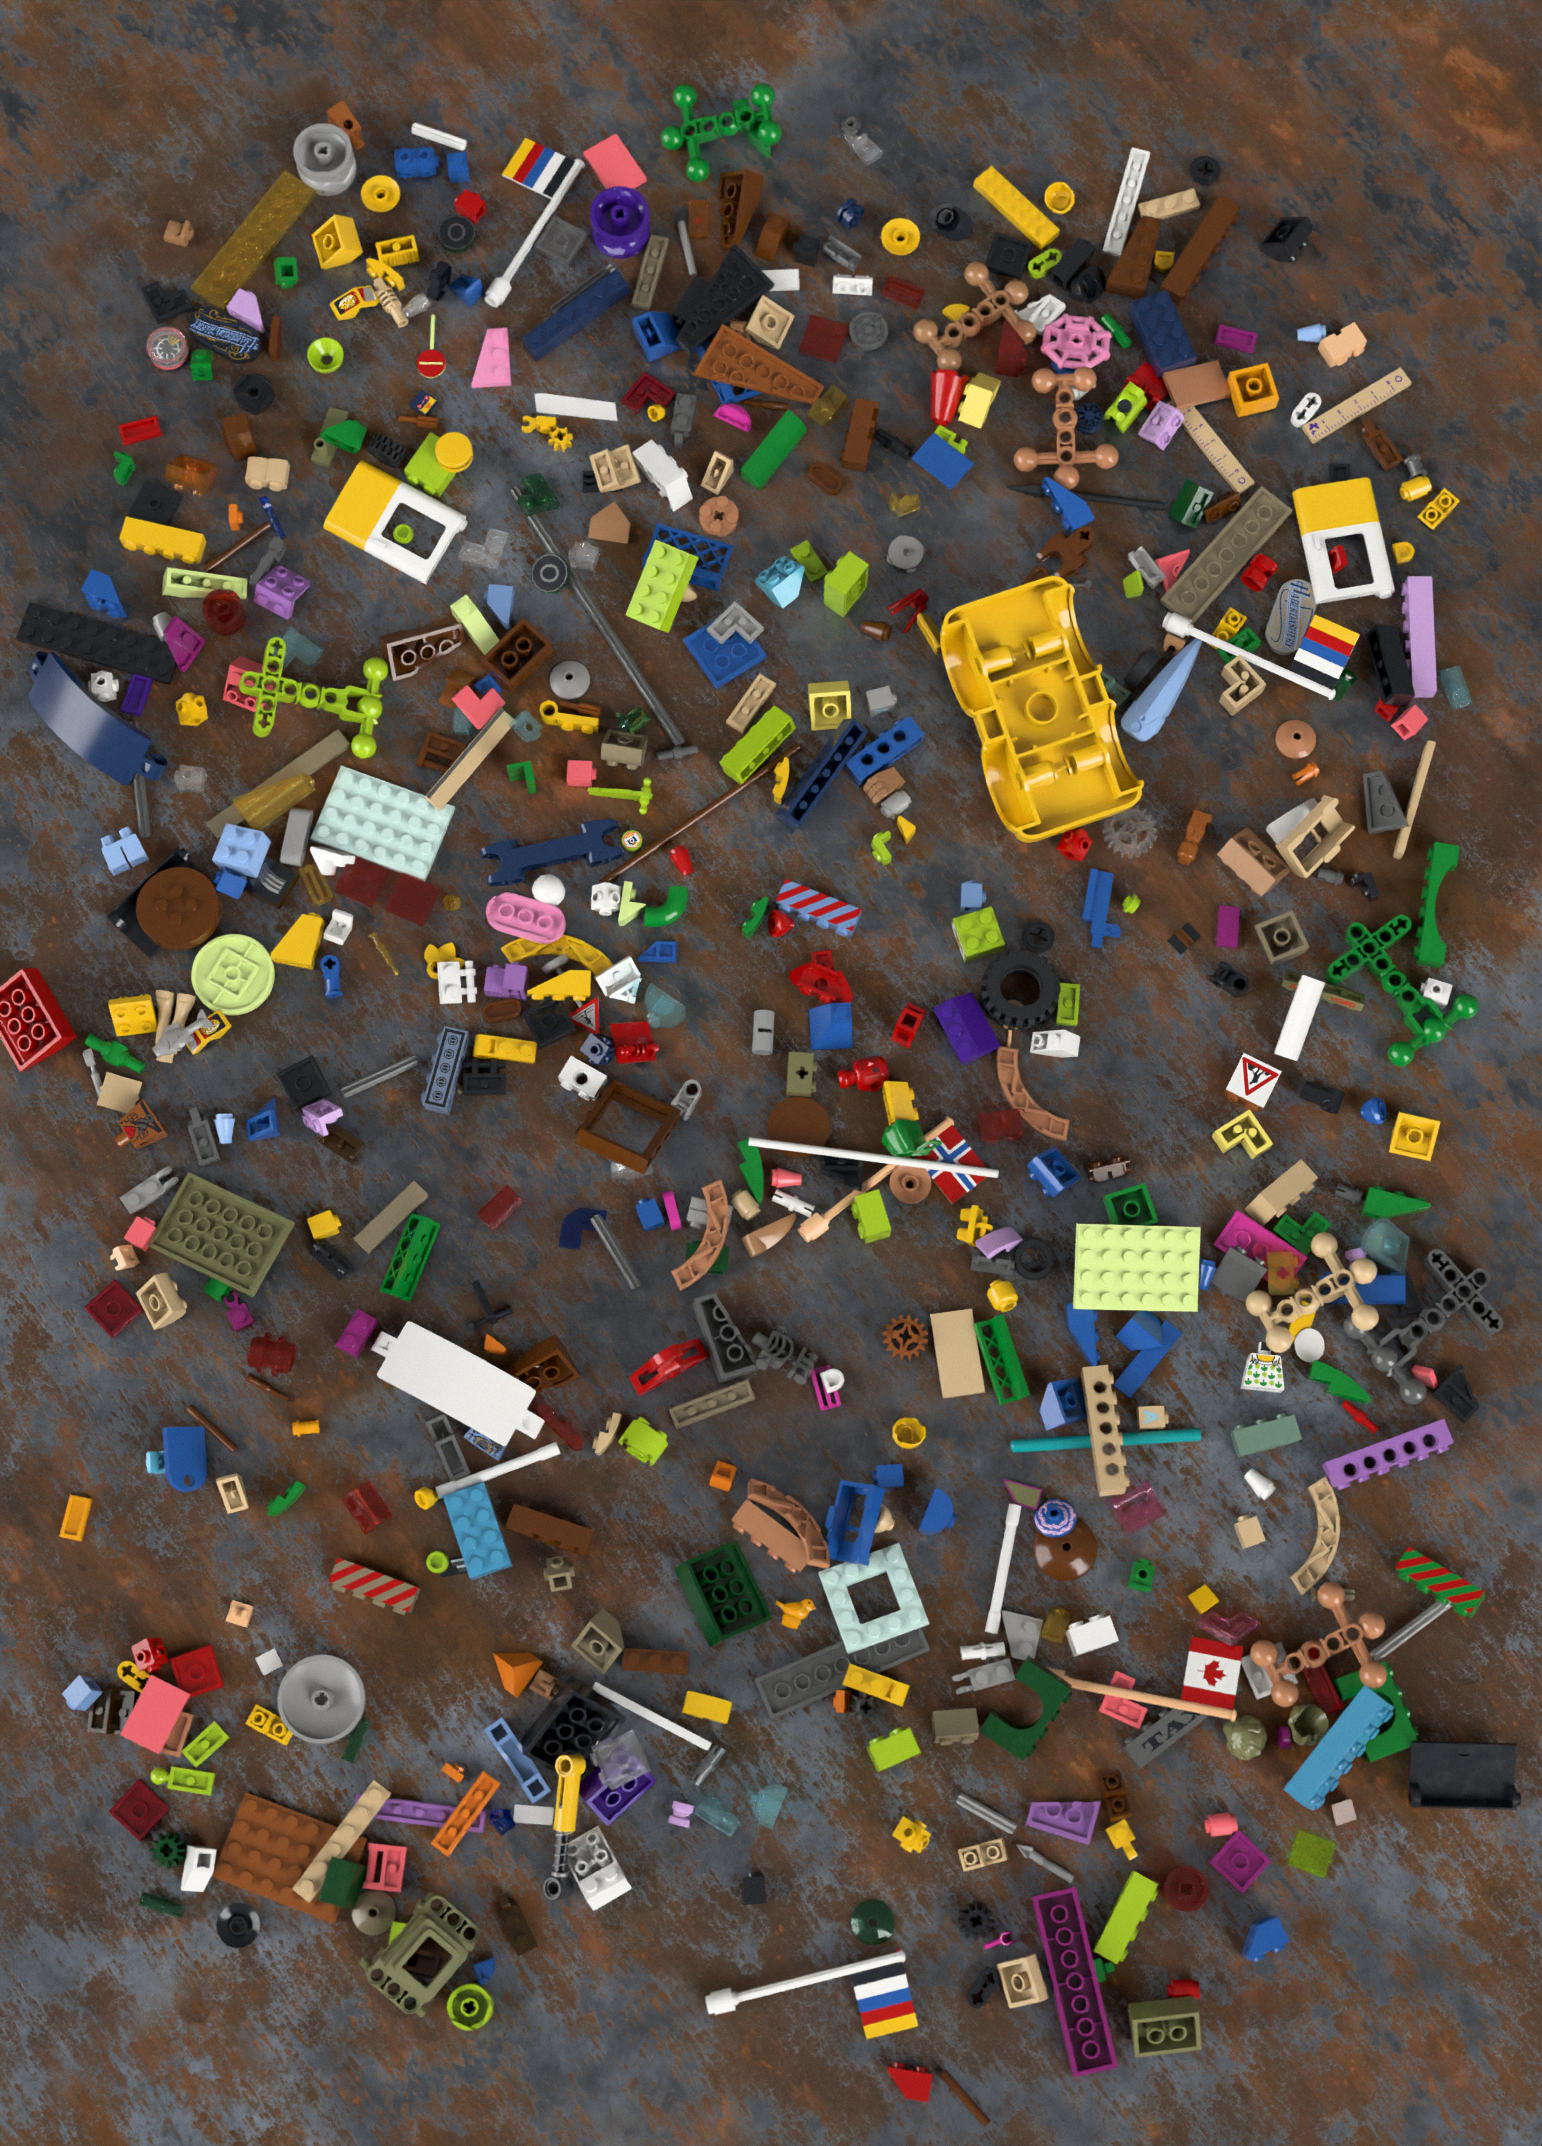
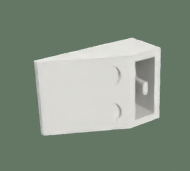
M599 1826L572 1840L569 1844L571 1852L568 1854V1860L570 1861L568 1865L593 1911L632 1889Z

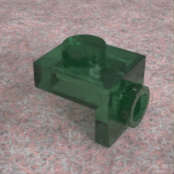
M639 706L635 707L625 717L618 711L615 713L618 719L616 722L623 731L628 730L632 735L651 720L648 714Z

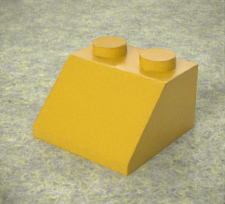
M333 215L312 234L319 263L323 270L351 263L363 253L353 218Z
M884 1082L882 1092L889 1126L899 1119L919 1120L917 1108H913L911 1101L915 1100L913 1088L908 1087V1082Z

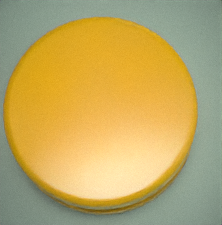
M458 432L446 433L436 443L435 453L437 461L444 470L460 472L471 464L473 449L470 440L465 435Z

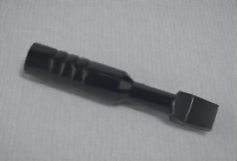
M510 1305L494 1312L497 1319L513 1313ZM485 1317L477 1321L474 1320L466 1324L469 1331L489 1321Z

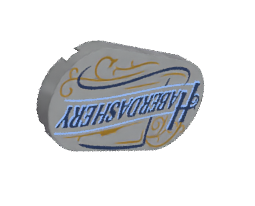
M1300 579L1290 580L1279 590L1265 630V640L1269 648L1277 654L1289 655L1298 651L1311 624L1317 604L1312 585L1309 582Z

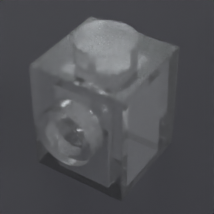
M584 541L581 543L575 542L574 548H570L568 553V559L572 568L591 573L595 572L600 556L599 547Z
M180 764L179 771L176 770L174 782L179 790L204 794L208 774L204 768Z

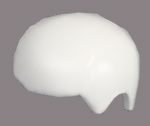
M552 874L541 875L532 887V893L536 900L554 906L564 899L566 892L561 880Z

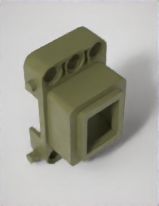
M432 1891L424 1899L418 1900L416 1903L417 1907L413 1911L414 1916L386 1949L382 1947L371 1961L363 1957L358 1963L364 1968L363 1970L369 1983L406 2014L417 2013L421 2018L427 2012L422 2005L431 2001L468 1957V1951L471 1952L475 1948V1943L480 1936L479 1928L475 1922L438 1891ZM434 1899H441L439 1907H430ZM450 1913L458 1914L454 1922L447 1921ZM467 1927L474 1928V1932L470 1936L463 1935ZM430 1936L446 1949L452 1957L425 1987L402 1966L425 1939ZM374 1969H381L382 1973L379 1977L370 1976ZM397 1983L398 1988L395 1991L390 1992L387 1990L389 1984ZM407 1997L415 1998L414 2003L409 2006L404 2005V2000Z

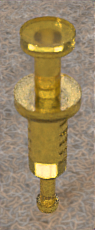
M377 931L371 933L368 938H372L376 944L374 950L380 953L386 965H390L394 974L398 975L399 971L393 965L394 960L385 947L387 944L379 941L376 936L378 934Z

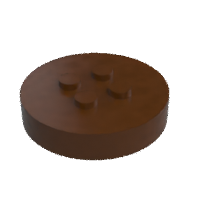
M174 867L155 874L145 883L138 895L136 914L141 928L155 944L170 950H186L200 945L213 934L221 917V901L215 887L205 875L194 869Z

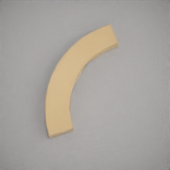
M1326 1476L1307 1488L1317 1511L1318 1530L1315 1545L1308 1559L1297 1572L1290 1576V1579L1301 1595L1310 1590L1322 1578L1332 1563L1339 1543L1340 1515L1337 1499Z

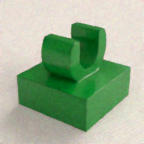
M1100 1957L1093 1958L1098 1982L1106 1981L1105 1973L1115 1971L1113 1962L1102 1963Z

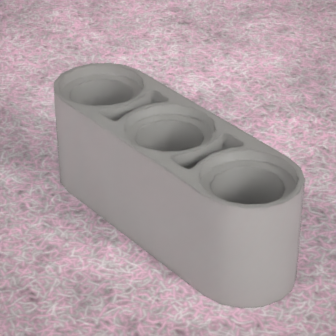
M291 807L280 856L282 864L302 867L313 820V810Z

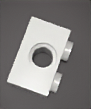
M570 1056L558 1076L562 1087L569 1091L572 1089L579 1092L578 1095L587 1101L590 1099L596 1101L608 1081L605 1074L573 1056ZM585 1076L588 1079L585 1084L581 1085L576 1082L579 1077Z

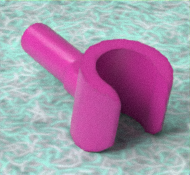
M1013 1931L1003 1932L1000 1938L985 1943V1949L1001 1944L1007 1946L1016 1943V1940L1009 1942L1007 1939V1935L1013 1933Z

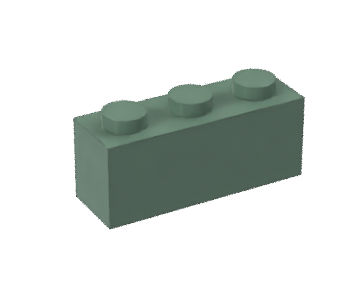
M1288 1413L1276 1415V1420L1268 1421L1267 1418L1255 1421L1256 1425L1248 1427L1247 1423L1235 1426V1430L1230 1435L1237 1458L1302 1440L1295 1415L1289 1416Z

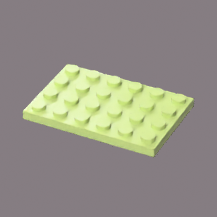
M1076 1223L1073 1308L1197 1312L1201 1227Z

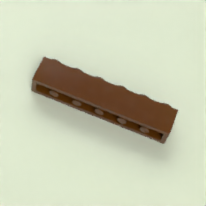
M1220 194L1161 284L1159 292L1168 290L1174 304L1179 306L1182 300L1186 301L1191 293L1189 289L1192 285H1197L1201 278V271H1206L1211 263L1210 257L1212 254L1216 255L1221 247L1220 242L1222 239L1226 240L1231 232L1229 228L1232 224L1236 225L1240 219V205Z

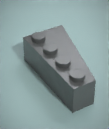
M712 1293L694 1299L692 1305L718 1382L722 1383L759 1371L760 1369L756 1365L757 1359L753 1355L751 1348L744 1341L740 1331L730 1319L729 1314L717 1295Z

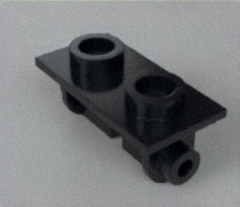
M325 1238L321 1242L317 1241L313 1245L314 1249L309 1253L339 1281L354 1267Z

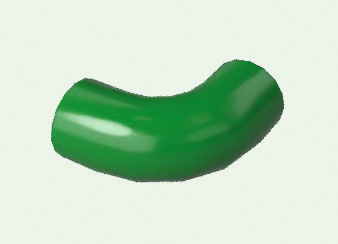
M670 886L668 888L667 901L664 905L658 907L646 906L644 926L661 927L676 921L685 911L689 889L683 886Z

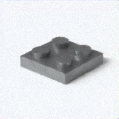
M553 216L534 249L569 268L586 241L588 233Z

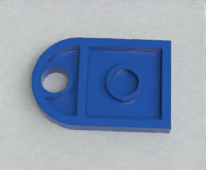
M204 1427L162 1428L165 1473L168 1482L174 1489L180 1492H190L200 1488L207 1476ZM185 1475L190 1478L189 1487L184 1483Z

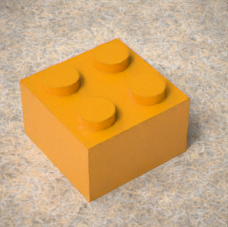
M1268 363L1229 373L1227 384L1238 418L1276 408L1279 396Z

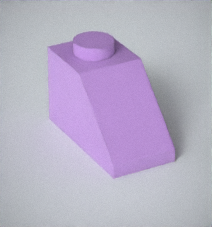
M239 288L227 305L229 315L263 334L265 329L256 295L249 290L244 291Z

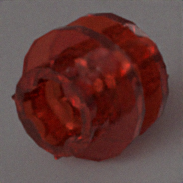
M266 1332L264 1337L256 1336L252 1339L247 1357L248 1366L257 1368V1373L261 1375L264 1374L266 1368L271 1369V1376L276 1378L280 1373H290L295 1361L296 1344L287 1342V1337L283 1335L279 1337L277 1342L272 1341V1333Z

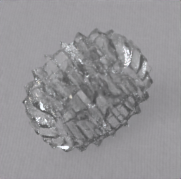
M1136 805L1135 809L1130 808L1124 812L1107 817L1108 821L1103 823L1105 828L1102 830V834L1106 835L1103 838L1104 842H1109L1107 845L1108 849L1114 847V854L1120 851L1121 858L1124 857L1125 853L1128 854L1129 859L1133 857V853L1137 857H1140L1141 852L1146 854L1148 848L1153 847L1154 844L1152 842L1157 839V836L1154 835L1158 832V829L1154 827L1156 821L1151 820L1153 815H1145L1147 809L1144 808L1142 811H1139V805ZM1131 818H1134V819L1138 820L1139 822H1138V823L1133 822V821L1131 820ZM1122 819L1123 827L1114 832V824ZM1145 830L1146 838L1138 843L1137 835ZM1120 840H1126L1129 844H1125Z

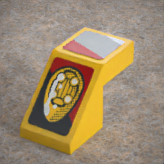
M371 285L354 287L332 301L330 307L338 321L355 318L360 308L377 306L379 299Z
M221 1010L207 1017L214 1025L213 1028L201 1027L190 1035L193 1041L186 1043L192 1054L199 1053L209 1041L220 1039L232 1027Z

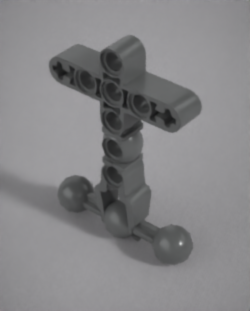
M1440 1249L1430 1251L1424 1257L1423 1264L1447 1294L1434 1305L1424 1307L1420 1311L1419 1317L1413 1323L1402 1330L1395 1328L1378 1342L1369 1330H1360L1354 1326L1351 1320L1352 1313L1347 1315L1343 1322V1329L1346 1335L1362 1341L1368 1348L1366 1354L1371 1355L1373 1366L1379 1371L1386 1372V1377L1392 1376L1400 1385L1402 1400L1411 1405L1419 1404L1425 1399L1426 1387L1421 1380L1409 1378L1401 1366L1417 1353L1416 1346L1431 1332L1439 1331L1450 1315L1461 1308L1478 1329L1487 1336H1492L1503 1328V1320L1500 1315L1479 1293L1490 1282L1489 1272L1486 1269L1478 1268L1465 1277L1451 1259ZM1436 1257L1438 1261L1433 1263L1432 1259ZM1444 1265L1445 1267L1439 1271L1438 1269ZM1445 1272H1450L1453 1275V1281L1445 1278ZM1480 1275L1483 1279V1284L1477 1283L1474 1276ZM1459 1288H1464L1467 1291V1297L1460 1295ZM1444 1301H1448L1451 1303V1310H1446L1444 1308ZM1473 1304H1478L1481 1307V1313L1474 1311ZM1428 1314L1435 1316V1324L1428 1321ZM1487 1314L1488 1316L1482 1320L1481 1318ZM1490 1322L1495 1324L1492 1328L1488 1326ZM1412 1327L1420 1330V1337L1413 1335ZM1393 1337L1400 1339L1401 1344L1406 1346L1407 1354L1399 1361L1395 1349L1385 1345Z

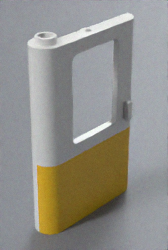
M361 460L329 512L323 528L420 582L427 584L454 535L466 528L467 521L466 516L370 463ZM400 503L406 504L446 527L429 559L425 560L382 536L384 528Z
M1358 478L1304 487L1293 491V501L1316 604L1374 594L1381 599L1391 597L1392 593L1395 592L1370 479ZM1361 533L1364 536L1374 582L1367 585L1337 589L1333 581L1325 540Z

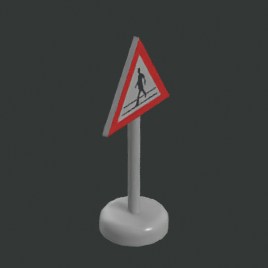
M563 954L544 965L541 969L545 974L557 971L558 975L563 974L561 967L568 962V957L566 954ZM599 997L594 998L585 1005L581 1001H575L579 1009L569 1014L572 1022L591 1033L600 1034Z

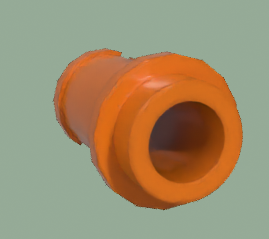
M1307 763L1306 767L1293 774L1292 778L1295 780L1302 776L1301 779L1295 782L1300 786L1310 778H1316L1320 771L1315 763Z

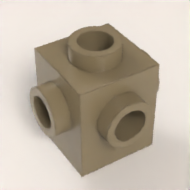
M568 1555L546 1559L547 1568H543L545 1581H549L551 1592L572 1589L571 1577L575 1576L574 1564H569Z

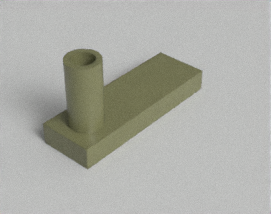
M329 407L320 433L326 428L347 421L349 413ZM317 438L314 441L315 448L310 459L311 463L330 468L338 447L325 442L323 438Z

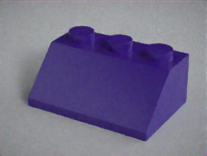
M973 992L951 998L933 1008L959 1060L964 1066L1001 1047Z
M623 1744L580 1783L579 1795L604 1823L609 1826L657 1781L627 1746Z

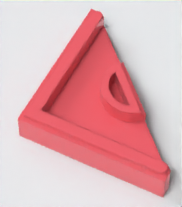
M1190 549L1154 560L1166 576L1161 581L1166 593L1175 584L1190 554Z

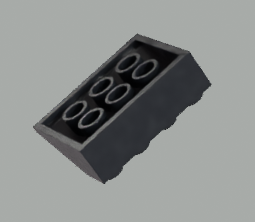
M570 1675L521 1739L522 1754L556 1773L555 1764L558 1757L568 1754H580L586 1761V1768L583 1774H581V1778L625 1722L626 1716L589 1685Z

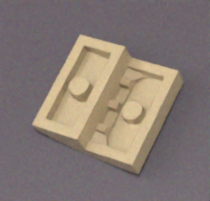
M628 444L612 451L605 449L589 456L601 493L618 490L641 482L631 447Z

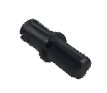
M879 429L874 436L876 440L888 446L890 451L893 450L906 459L913 447L899 440L898 436L894 437L882 429Z

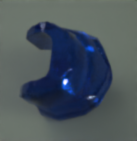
M494 1809L491 1812L489 1822L501 1837L516 1825L510 1809Z

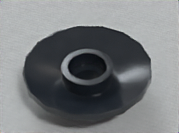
M244 1903L231 1904L224 1908L218 1916L216 1923L217 1934L220 1940L229 1947H246L253 1943L261 1928L260 1917L250 1905ZM238 1921L243 1922L244 1926L241 1930L236 1928Z

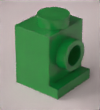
M276 257L273 263L275 284L281 285L282 289H290L298 281L296 257Z
M1139 1559L1138 1562L1134 1561L1132 1563L1127 1588L1145 1593L1151 1592L1155 1566H1151V1561ZM1141 1570L1146 1572V1578H1140L1139 1572Z

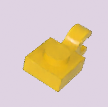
M523 416V422L530 423L529 426H522V432L530 433L537 429V431L543 434H549L550 431L554 432L556 430V417L536 416V418H532L530 416Z
M1125 1819L1105 1830L1115 1849L1122 1847L1128 1860L1138 1856L1130 1843L1136 1838Z

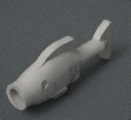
M201 1009L197 1020L186 1028H181L178 1022L168 1026L163 1031L156 1045L152 1047V1050L158 1058L181 1051V1048L186 1043L193 1041V1038L190 1036L201 1027L213 1028L214 1025L209 1021L204 1010Z

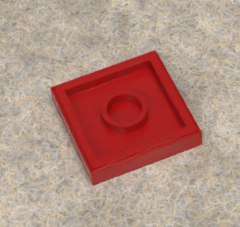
M212 1644L170 1658L177 1686L179 1689L191 1694L189 1698L225 1686Z

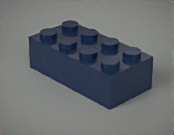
M1168 290L1130 302L1128 314L1158 379L1163 378L1164 372L1195 365L1196 353Z

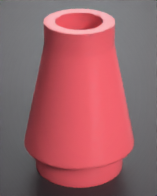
M777 1167V1169L771 1170L770 1185L775 1186V1188L800 1186L802 1175L801 1173Z

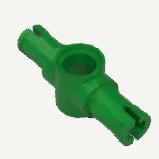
M92 1034L85 1041V1045L100 1052V1055L103 1056L102 1059L115 1067H119V1065L121 1067L126 1066L141 1074L146 1066V1063L130 1055L129 1049L117 1041L106 1042Z

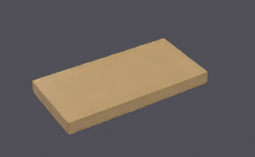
M972 1309L930 1314L942 1398L985 1393L977 1338L973 1327Z

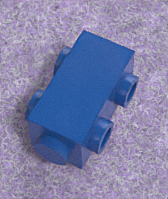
M423 146L416 149L401 148L400 150H394L397 177L410 178L412 176L429 177L436 175V167H439V156L435 155L433 147Z

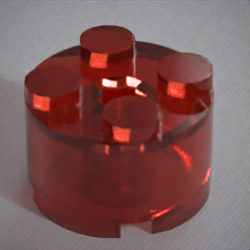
M214 590L203 601L202 613L207 625L213 632L221 636L227 637L236 633L246 622V612L241 599L232 590Z
M1178 1866L1171 1869L1165 1875L1161 1884L1162 1895L1170 1907L1178 1911H1195L1204 1905L1208 1897L1207 1879L1202 1872L1193 1867ZM1182 1884H1189L1188 1894L1181 1893Z

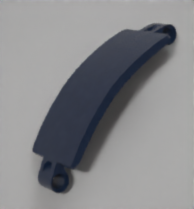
M36 652L28 668V672L34 680V684L28 694V699L53 732L82 758L125 786L131 784L136 773L149 780L158 781L167 767L168 761L159 754H146L152 744V739L99 701L73 675L56 653Z

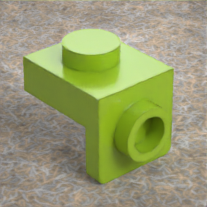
M889 830L885 833L883 831L877 833L871 842V847L874 850L872 852L877 862L881 861L884 866L889 864L892 858L884 845L885 842L891 839Z

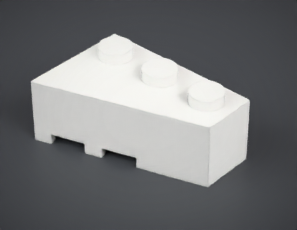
M651 439L632 452L639 469L651 484L654 482L661 490L659 494L662 498L665 496L668 498L673 512L693 499L686 479L688 477L686 471L682 467L679 468L672 456L668 457L664 448L660 444L657 445Z

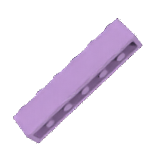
M1408 576L1401 587V594L1405 596V602L1402 604V614H1405L1406 621L1403 622V633H1406L1404 652H1407V659L1405 660L1415 697L1433 698L1437 691L1432 576Z

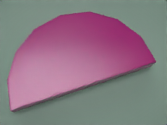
M733 403L723 404L713 415L748 433L751 430L750 416L739 405Z

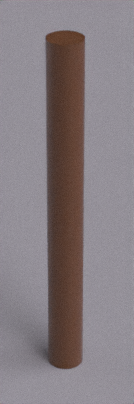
M265 521L202 568L205 573L213 571L270 529L269 523Z

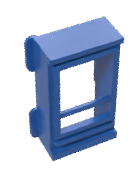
M840 1480L835 1505L829 1507L825 1522V1528L829 1529L826 1542L830 1559L869 1566L868 1557L883 1493H886L885 1489L875 1485ZM855 1494L866 1496L860 1528L848 1525ZM847 1530L859 1531L855 1542L844 1541Z

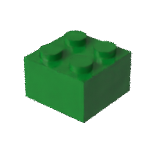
M1145 1183L1105 1195L1103 1198L1111 1224L1157 1226L1159 1223Z

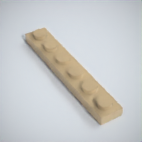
M373 1780L292 1890L311 1903L322 1887L331 1857L343 1859L392 1793Z

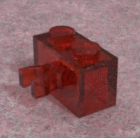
M1019 1108L980 1113L977 1116L980 1142H986L988 1145L998 1143V1140L1006 1139L1007 1142L1019 1140V1137L1023 1135Z

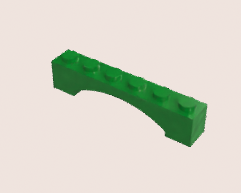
M1435 842L1432 848H1428L1426 859L1430 861L1429 867H1426L1424 872V879L1427 882L1426 887H1423L1421 899H1424V904L1420 907L1418 918H1421V926L1418 925L1416 930V938H1419V941L1413 951V957L1416 958L1415 964L1440 968L1444 964L1447 943H1442L1437 930L1435 902L1443 877L1448 871H1453L1457 866L1460 846Z

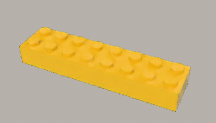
M990 166L974 180L973 187L1041 251L1059 236L1060 229L993 166Z

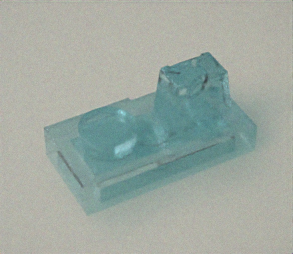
M1460 665L1441 670L1439 675L1451 709L1454 710L1471 705L1472 700Z
M712 1794L706 1800L702 1799L694 1814L732 1837L740 1820L732 1813L720 1810L721 1800Z

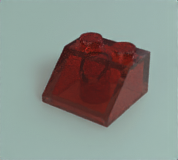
M1008 321L1003 323L995 374L1019 378L1020 370L1024 371L1027 350H1024L1025 342Z

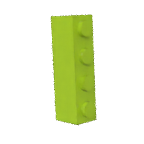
M774 705L736 743L735 747L723 756L719 763L724 773L742 785L796 729L792 718Z
M1135 1871L1131 1872L1092 1951L1115 1964H1118L1119 1961H1124L1128 1950L1125 1948L1129 1940L1131 1942L1134 1941L1138 1933L1136 1927L1139 1921L1143 1922L1149 1910L1146 1907L1149 1901L1153 1902L1159 1892L1156 1889L1157 1883Z

